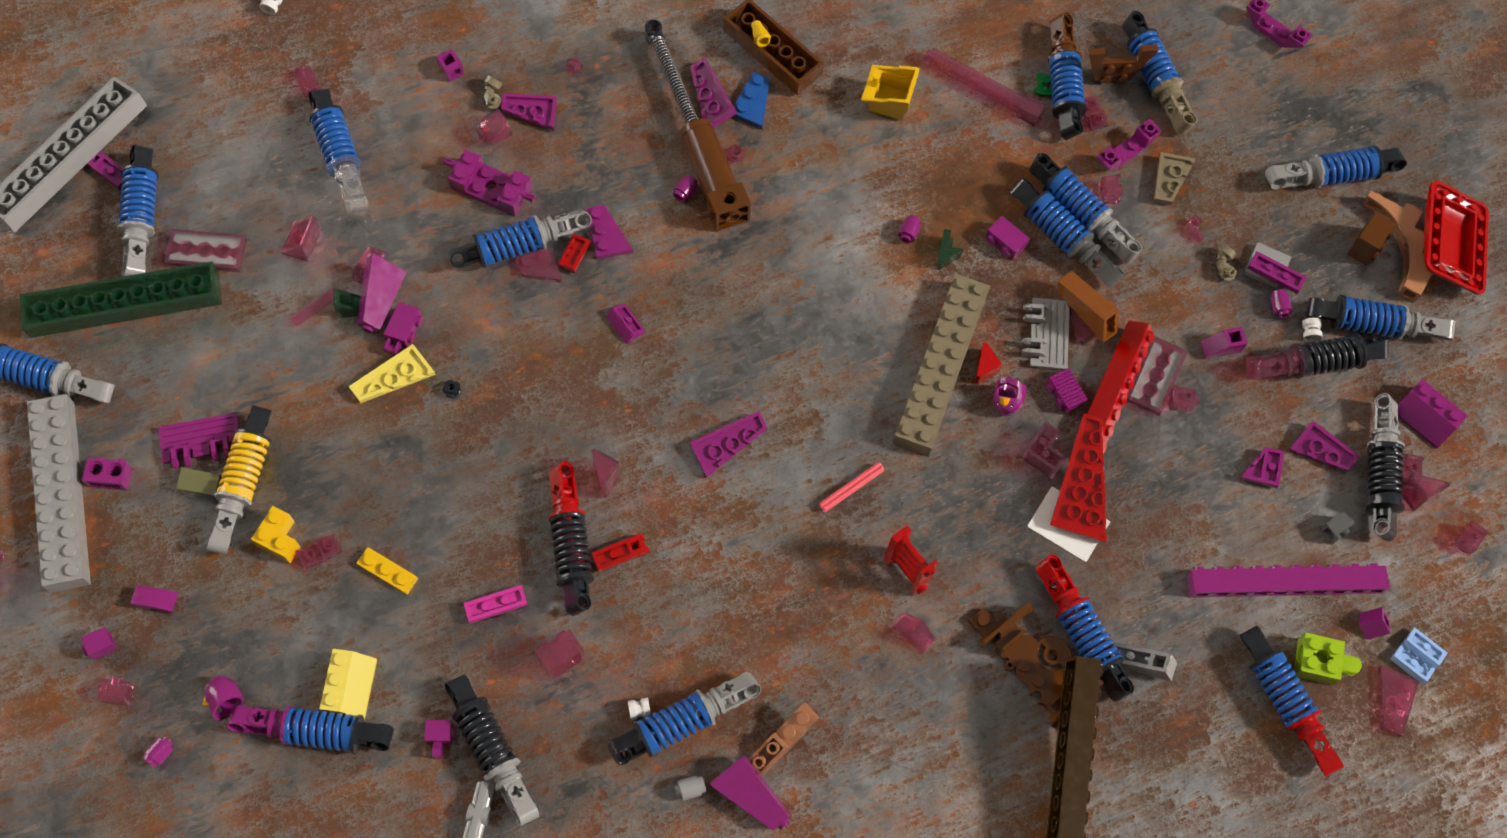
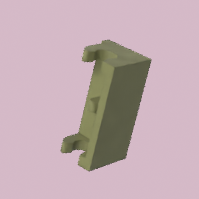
M181 467L176 489L214 496L217 488L220 487L219 481L222 477L220 474Z

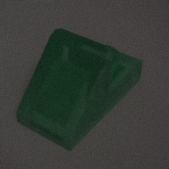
M944 229L936 270L943 269L958 260L962 255L963 249L952 247L953 238L950 237L951 230Z

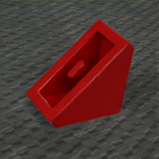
M984 342L980 350L974 384H979L998 373L1002 366L993 350Z

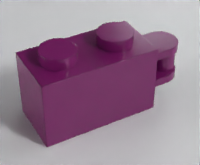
M398 302L384 332L386 339L385 352L397 355L402 347L407 348L410 343L414 342L416 329L423 322L419 308Z

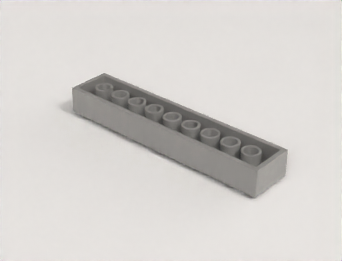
M113 77L0 184V222L13 232H16L147 106L139 92L116 77Z
M67 394L27 401L42 587L52 593L91 585L75 404Z

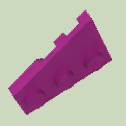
M503 93L501 111L502 113L554 131L557 96Z
M605 205L586 208L592 220L590 230L597 259L633 253L632 247Z

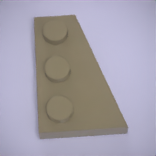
M1160 152L1153 202L1167 205L1172 204L1194 164L1195 158Z

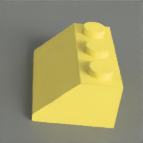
M333 649L320 710L327 711L328 715L330 712H335L336 715L343 713L344 716L346 714H362L365 720L377 659L354 651Z

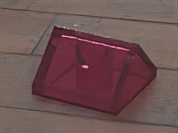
M315 216L294 221L281 254L309 261L322 231Z
M593 449L591 450L593 465L602 497L607 498L621 475L619 461Z
M1411 473L1403 480L1404 493L1402 495L1414 512L1450 486V482Z

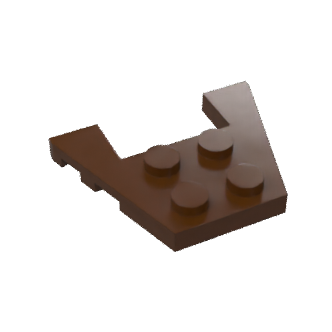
M1141 45L1137 56L1104 58L1106 54L1105 48L1088 49L1095 83L1106 84L1109 82L1129 81L1159 51L1158 45Z

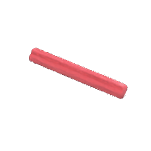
M880 462L875 463L819 503L821 510L827 512L884 471L883 465Z

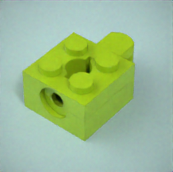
M1304 633L1298 638L1294 667L1295 677L1334 685L1341 681L1342 674L1348 676L1357 674L1361 670L1362 664L1359 658L1344 654V641L1310 633Z

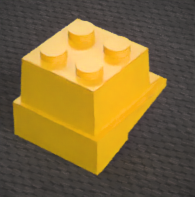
M872 65L861 102H869L870 112L903 120L905 112L907 113L920 68L900 65L899 67Z

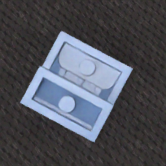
M1414 627L1390 660L1424 685L1434 670L1440 666L1447 652Z

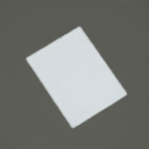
M1051 487L1029 522L1028 527L1087 562L1099 540L1050 525L1059 495V490ZM1106 519V529H1107V527H1108V525H1109V523H1110V521L1107 520V519Z

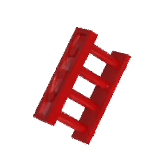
M906 525L891 536L883 561L887 566L891 563L899 566L914 585L910 592L913 597L917 593L921 595L929 588L927 585L932 575L936 572L935 568L938 562L936 559L930 564L925 561L911 544L910 536L912 530Z

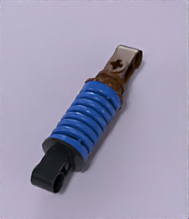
M1064 12L1050 21L1052 54L1048 56L1053 99L1052 114L1055 118L1059 119V133L1064 140H1069L1083 132L1082 116L1087 111L1081 70L1082 55L1076 50L1073 30L1074 22L1068 12Z

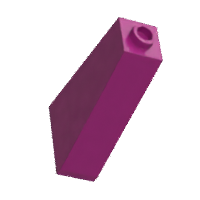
M376 254L367 257L365 262L357 325L362 327L363 331L374 334L381 329L406 274V271Z
M746 756L741 757L710 783L713 788L771 830L777 827L781 830L789 823L788 818L792 814Z

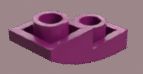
M136 585L130 605L146 610H151L152 608L172 614L178 593L160 588Z

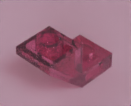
M301 65L295 68L296 71L292 72L305 98L309 97V91L321 89L309 66Z

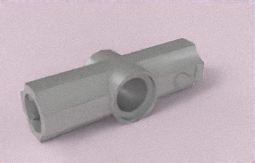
M483 781L477 782L472 803L469 804L465 820L467 823L463 838H482L484 828L488 825L490 819V805L495 785Z

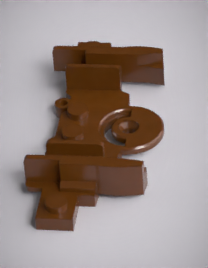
M1030 602L1020 607L1010 618L1003 617L998 622L995 621L985 608H982L968 621L982 637L978 642L979 646L983 648L993 638L997 637L999 639L994 644L995 652L1002 660H1007L1004 664V669L1010 672L1015 668V675L1029 689L1030 696L1035 692L1040 694L1041 700L1037 704L1043 705L1051 713L1047 722L1052 728H1057L1065 659L1072 657L1070 646L1066 641L1057 636H1045L1037 641L1030 634L1024 635L1026 631H1022L1016 624L1035 611ZM1041 646L1045 648L1042 652L1043 661L1050 666L1060 664V668L1048 669L1040 663L1038 652ZM1049 653L1055 655L1054 660L1048 658ZM1101 679L1099 680V686L1103 684Z

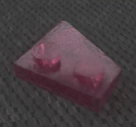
M552 248L516 257L522 277H535L540 280H545L546 278L556 280L558 283L562 282Z

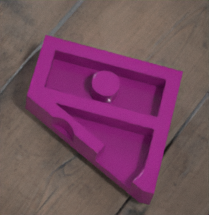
M1265 447L1241 476V480L1277 489L1280 485L1285 451Z

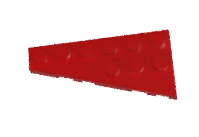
M1083 414L1050 525L1107 542L1103 419Z

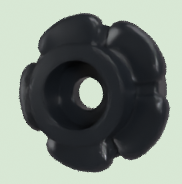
M448 380L443 385L442 392L448 398H456L461 392V385L458 381Z

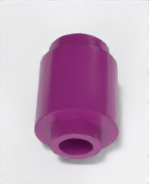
M685 175L674 188V198L682 203L688 201L699 187L697 179L691 175Z
M909 215L904 219L898 232V237L902 242L912 243L915 241L921 227V221L918 217Z
M1284 289L1275 290L1271 293L1270 301L1274 316L1279 318L1288 317L1293 311L1289 294Z
M165 736L162 738L157 737L145 750V755L142 758L156 768L174 750L171 747L174 743Z

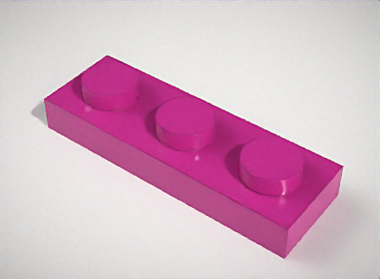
M522 585L463 603L470 624L528 605Z

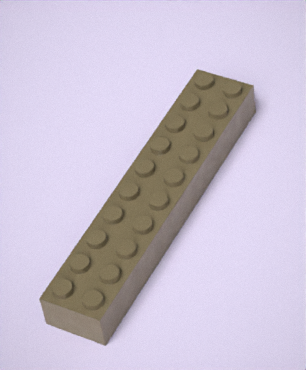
M955 273L893 444L929 457L990 285Z

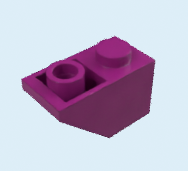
M1242 327L1220 331L1200 342L1205 359L1241 353L1248 344Z

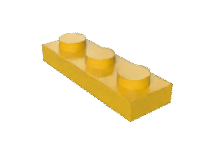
M367 547L356 563L359 567L406 595L418 580L417 576Z

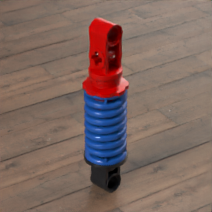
M1050 554L1036 565V572L1052 596L1054 604H1057L1060 610L1055 616L1063 624V628L1067 629V634L1071 637L1072 643H1075V648L1079 650L1080 656L1101 660L1103 674L1100 679L1103 681V686L1109 698L1119 702L1134 691L1132 681L1121 666L1125 658L1122 657L1116 646L1109 648L1113 644V640H1105L1109 637V633H1102L1106 629L1104 625L1098 627L1102 623L1101 619L1094 620L1098 614L1092 612L1094 607L1089 597H1080L1078 588L1073 584L1059 557Z
M1258 625L1240 634L1242 642L1255 659V662L1248 668L1252 672L1258 673L1256 679L1262 680L1260 685L1265 688L1264 692L1269 695V700L1274 701L1273 707L1278 708L1277 713L1282 715L1281 720L1285 724L1286 730H1295L1296 734H1298V740L1305 741L1325 777L1344 768L1341 759L1322 732L1325 728L1324 725L1320 724L1317 720L1321 711L1317 706L1310 705L1313 702L1312 698H1305L1308 696V692L1306 690L1301 691L1304 689V685L1302 683L1296 685L1300 682L1299 677L1292 678L1296 672L1294 670L1288 671L1291 669V664L1287 663L1284 665L1287 658L1283 653V649L1272 651ZM1315 740L1324 743L1322 751L1319 748H1314Z

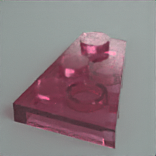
M1380 665L1378 667V674H1380L1379 692H1381V729L1402 737L1419 681Z

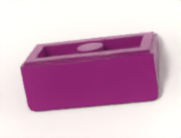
M625 304L612 307L606 315L626 344L634 341L646 332Z

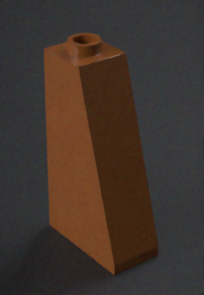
M1073 271L1061 276L1058 280V293L1103 343L1114 336L1118 330V309Z

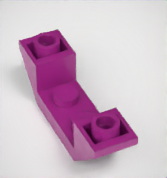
M1252 0L1246 6L1254 27L1283 48H1303L1313 36V34L1300 25L1294 31H1291L1267 14L1270 4L1265 0Z
M1149 119L1137 127L1132 137L1114 149L1110 146L1097 155L1096 158L1107 170H1118L1142 153L1161 134L1162 130Z

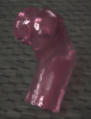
M1195 215L1188 220L1187 232L1199 243L1205 237L1198 230L1201 218Z

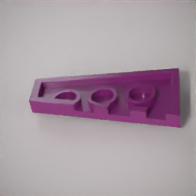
M704 57L690 66L694 86L697 90L702 117L710 120L714 129L735 115L737 111L709 62Z

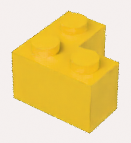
M272 506L251 538L252 542L256 547L291 564L301 548L295 539L286 535L294 523L290 514Z

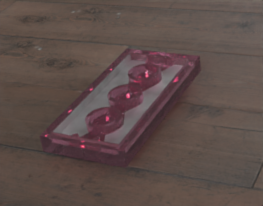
M171 229L164 264L166 266L240 272L247 238L245 235Z
M1154 336L1153 341L1149 344L1147 356L1143 358L1140 372L1137 373L1134 379V386L1127 395V402L1160 416L1188 351Z

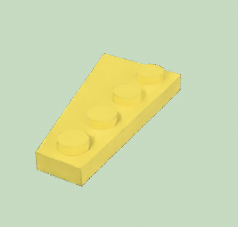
M412 344L351 384L349 388L358 401L363 403L434 376L435 372Z

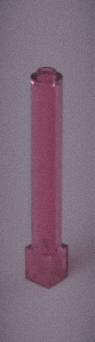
M935 48L929 49L924 56L925 64L1017 113V118L1032 126L1036 125L1044 112L1046 104L1028 94L1024 97Z

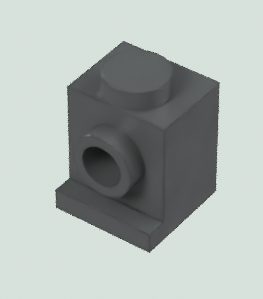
M1344 511L1327 522L1320 530L1330 543L1334 544L1351 532L1349 528L1354 525V521Z

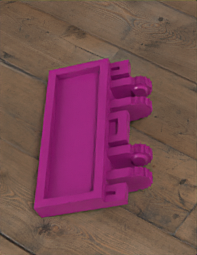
M236 412L158 427L162 463H172L174 469H179L178 455L184 454V463L186 467L192 466L191 452H193L194 458L209 456L212 453V459L216 462L219 461L218 447L223 446L224 456L227 460L229 458L228 453L231 451L230 445L233 444L234 431L240 429L239 415Z

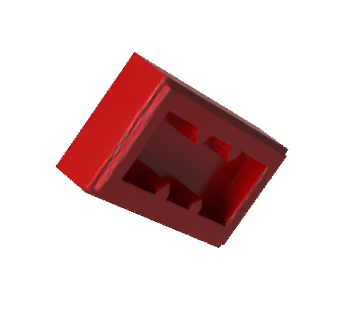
M573 233L558 262V267L575 273L591 243L590 240Z

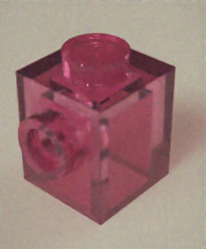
M112 676L111 679H103L102 685L98 687L97 694L99 700L105 704L130 706L134 685L128 681H123L124 679L121 677Z

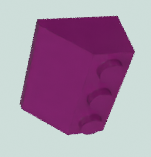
M1423 379L1398 404V418L1436 449L1468 417V415Z

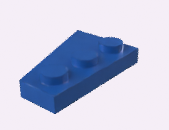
M755 71L753 72L734 105L737 113L733 117L763 129L770 83L769 77Z

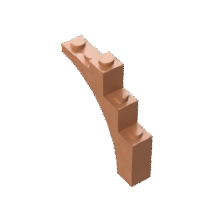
M1371 190L1362 205L1374 213L1377 211L1396 222L1392 229L1395 230L1393 234L1399 244L1403 257V277L1397 294L1414 303L1422 294L1432 275L1425 266L1424 253H1422L1424 250V231L1415 228L1423 211L1409 203L1402 207Z

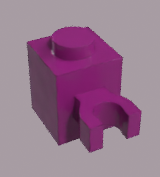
M426 720L424 741L427 745H433L432 757L434 759H442L443 745H452V739H456V727H453L451 720Z

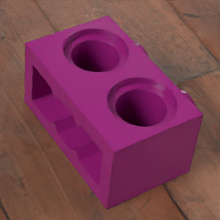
M103 457L87 458L82 481L88 487L127 491L132 468L123 459L111 461ZM101 469V472L95 475V472ZM117 471H121V473L118 476L114 477Z

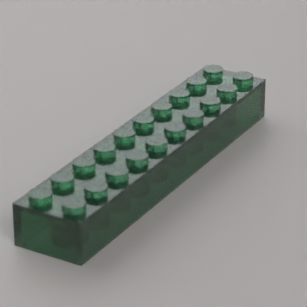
M213 261L19 294L22 330L29 338L222 305L219 272Z

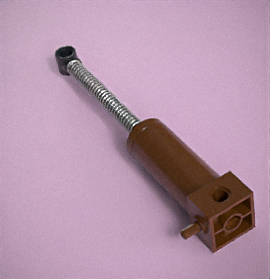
M655 19L647 21L645 24V39L656 50L655 52H657L660 64L662 63L661 67L669 85H671L672 93L677 99L680 111L683 113L686 125L681 128L679 135L707 199V211L697 213L698 220L710 217L716 232L749 222L751 202L742 182H736L710 120L698 119L697 115L694 114L691 101L687 97L688 95H686L685 87L680 81V76L674 67L670 52L667 51L661 22Z

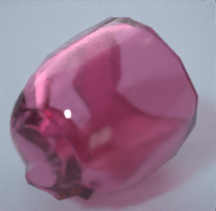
M499 109L484 116L477 125L478 139L483 143H500L513 134Z

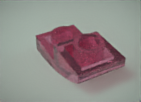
M1097 95L1084 98L1087 111L1083 117L1089 129L1093 131L1108 127L1104 109L1101 110Z
M331 534L315 540L313 545L297 550L296 556L303 571L331 559L341 553L342 550L335 535Z

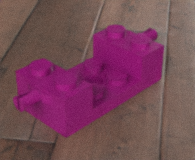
M466 149L457 161L448 157L444 160V165L453 168L448 177L450 189L514 217H516L525 199L532 203L535 200L536 195L530 193L532 189L531 177L514 170L511 175L484 164L482 156ZM491 183L496 185V187L491 190L486 188V186Z

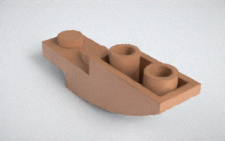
M803 703L748 760L762 776L820 717L806 703Z

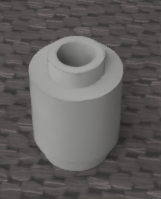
M695 775L678 780L677 785L674 786L677 798L681 797L682 801L702 796V793L706 792L702 776L697 777Z

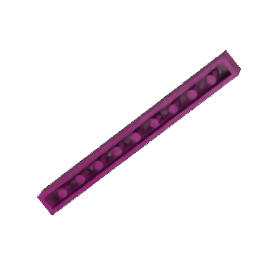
M1371 563L1366 566L1349 564L1341 567L1340 564H1331L1328 567H1321L1319 564L1308 567L1292 565L1289 568H1282L1281 565H1274L1270 568H1263V566L1259 565L1252 566L1251 568L1234 566L1231 569H1224L1223 566L1213 567L1212 569L1195 567L1187 574L1190 598L1383 594L1390 589L1386 566H1379L1378 563Z

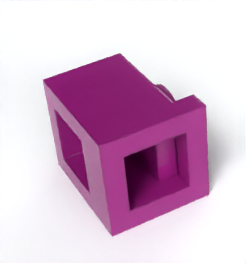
M452 49L442 52L436 57L439 67L449 82L464 75L463 65Z

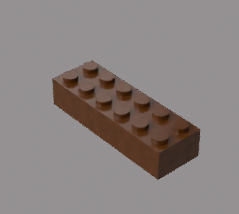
M745 0L723 18V30L796 95H799L822 75L824 63L752 0ZM756 20L761 21L762 25L771 35L770 43L765 47H759L754 43L751 24Z

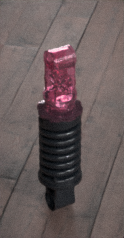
M1353 334L1351 336L1326 339L1324 341L1320 340L1318 342L1296 343L1290 346L1289 351L1281 350L1279 354L1246 358V378L1257 380L1264 377L1290 376L1293 374L1295 378L1301 379L1311 375L1338 372L1339 370L1363 369L1369 360L1386 359L1389 357V340L1387 337H1373L1364 340L1360 334Z

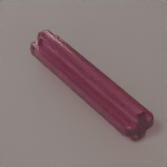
M333 287L291 316V322L295 326L300 325L341 296L340 291Z

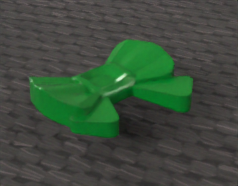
M1037 73L1038 83L1033 93L1037 96H1046L1047 94L1050 97L1052 92L1051 89L1046 87V83H1051V76Z

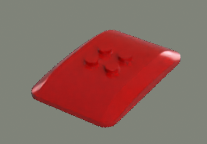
M1440 181L1432 182L1428 191L1424 224L1425 266L1430 273L1473 294L1481 295L1486 290L1488 208L1482 202Z

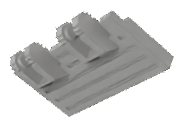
M1032 298V304L1023 305V309L1026 312L1039 313V315L1025 314L1023 316L1025 322L1037 324H1031V338L1026 337L1022 339V343L1026 346L1038 347V349L1024 348L1022 355L1038 358H1030V367L1053 371L1065 370L1068 368L1069 304L1064 300Z

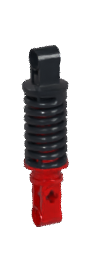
M563 461L549 471L553 500L552 509H554V513L550 514L548 520L551 526L553 553L555 555L554 561L557 570L556 585L564 590L567 613L571 616H576L591 607L588 584L594 581V576L592 574V566L589 563L591 558L589 557L590 550L588 549L589 543L587 542L588 536L586 535L587 529L585 527L586 513L578 508L580 504L579 499H577L574 467L570 462Z

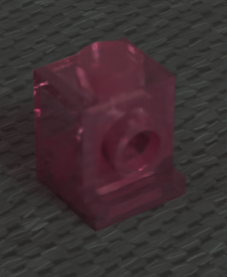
M1120 174L1102 177L1099 189L1104 204L1110 203L1114 205L1121 201L1120 197L1123 194V188L1119 184Z
M1174 385L1169 392V410L1192 412L1199 405L1200 396L1196 394V389L1180 388Z
M1404 454L1403 482L1405 485H1415L1422 480V461H1424V457Z
M1471 520L1462 528L1453 544L1460 551L1471 555L1478 549L1489 531Z

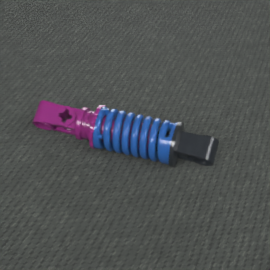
M235 705L232 707L226 725L230 731L237 733L267 735L268 738L280 737V743L283 745H304L305 747L312 746L313 748L335 749L336 751L343 749V751L351 752L352 754H357L359 748L388 751L394 728L390 725L364 722L362 714H346L344 716L343 713L336 715L335 712H330L328 715L327 711H322L321 713L319 710L312 711L311 709H306L305 711L304 708L298 709L291 705H288L284 712L279 711V709L266 710Z

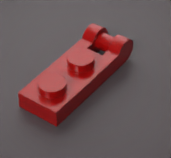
M637 534L592 552L591 554L598 572L649 554V547L644 543V535ZM637 544L638 549L633 550L631 545Z

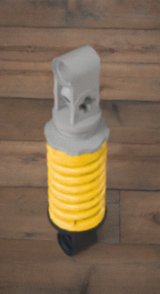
M252 405L246 429H236L234 431L233 444L230 447L231 451L228 453L229 458L226 460L224 472L221 475L222 479L219 481L220 487L214 493V497L219 500L214 510L218 513V517L206 550L226 555L236 520L242 519L243 508L252 506L253 491L256 489L257 477L261 474L259 470L263 467L261 463L265 461L264 456L267 454L265 448L269 447L272 442L269 437L263 435L272 410ZM224 522L228 523L226 529L222 528Z

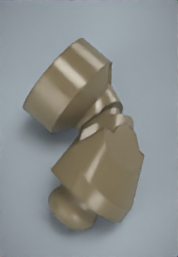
M486 75L484 79L485 92H483L486 106L496 109L501 105L502 100L494 91L500 90L502 83Z
M1221 244L1217 249L1218 255L1216 260L1218 262H1215L1222 279L1231 281L1235 278L1237 270L1226 263V261H1232L1236 256V252L1229 246Z

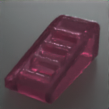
M369 246L352 270L353 280L363 284L367 257L376 254L384 259L386 252Z

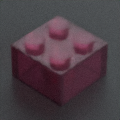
M571 630L559 632L554 640L549 643H542L538 646V650L535 651L538 662L551 681L585 660L584 650Z

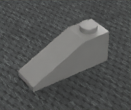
M1116 642L1113 643V646H1116L1122 657L1125 658V661L1121 663L1122 667L1153 678L1172 681L1177 665L1172 654Z

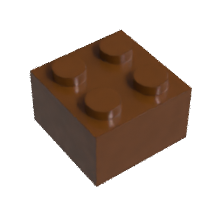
M1376 211L1358 235L1347 255L1365 266L1370 260L1374 261L1386 246L1387 240L1394 233L1395 230L1392 228L1396 222Z

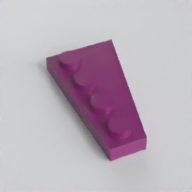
M760 411L690 442V446L705 477L707 478L766 431L767 426Z

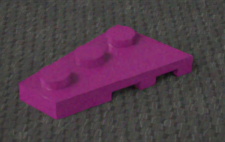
M1315 421L1309 424L1289 448L1291 452L1345 472L1360 457Z

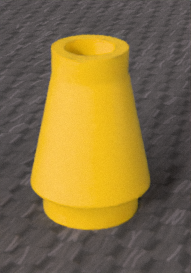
M756 20L752 22L754 43L759 47L767 46L770 43L771 35L762 25L761 21Z

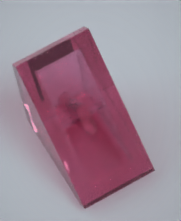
M907 613L892 627L922 654L936 639L923 620Z

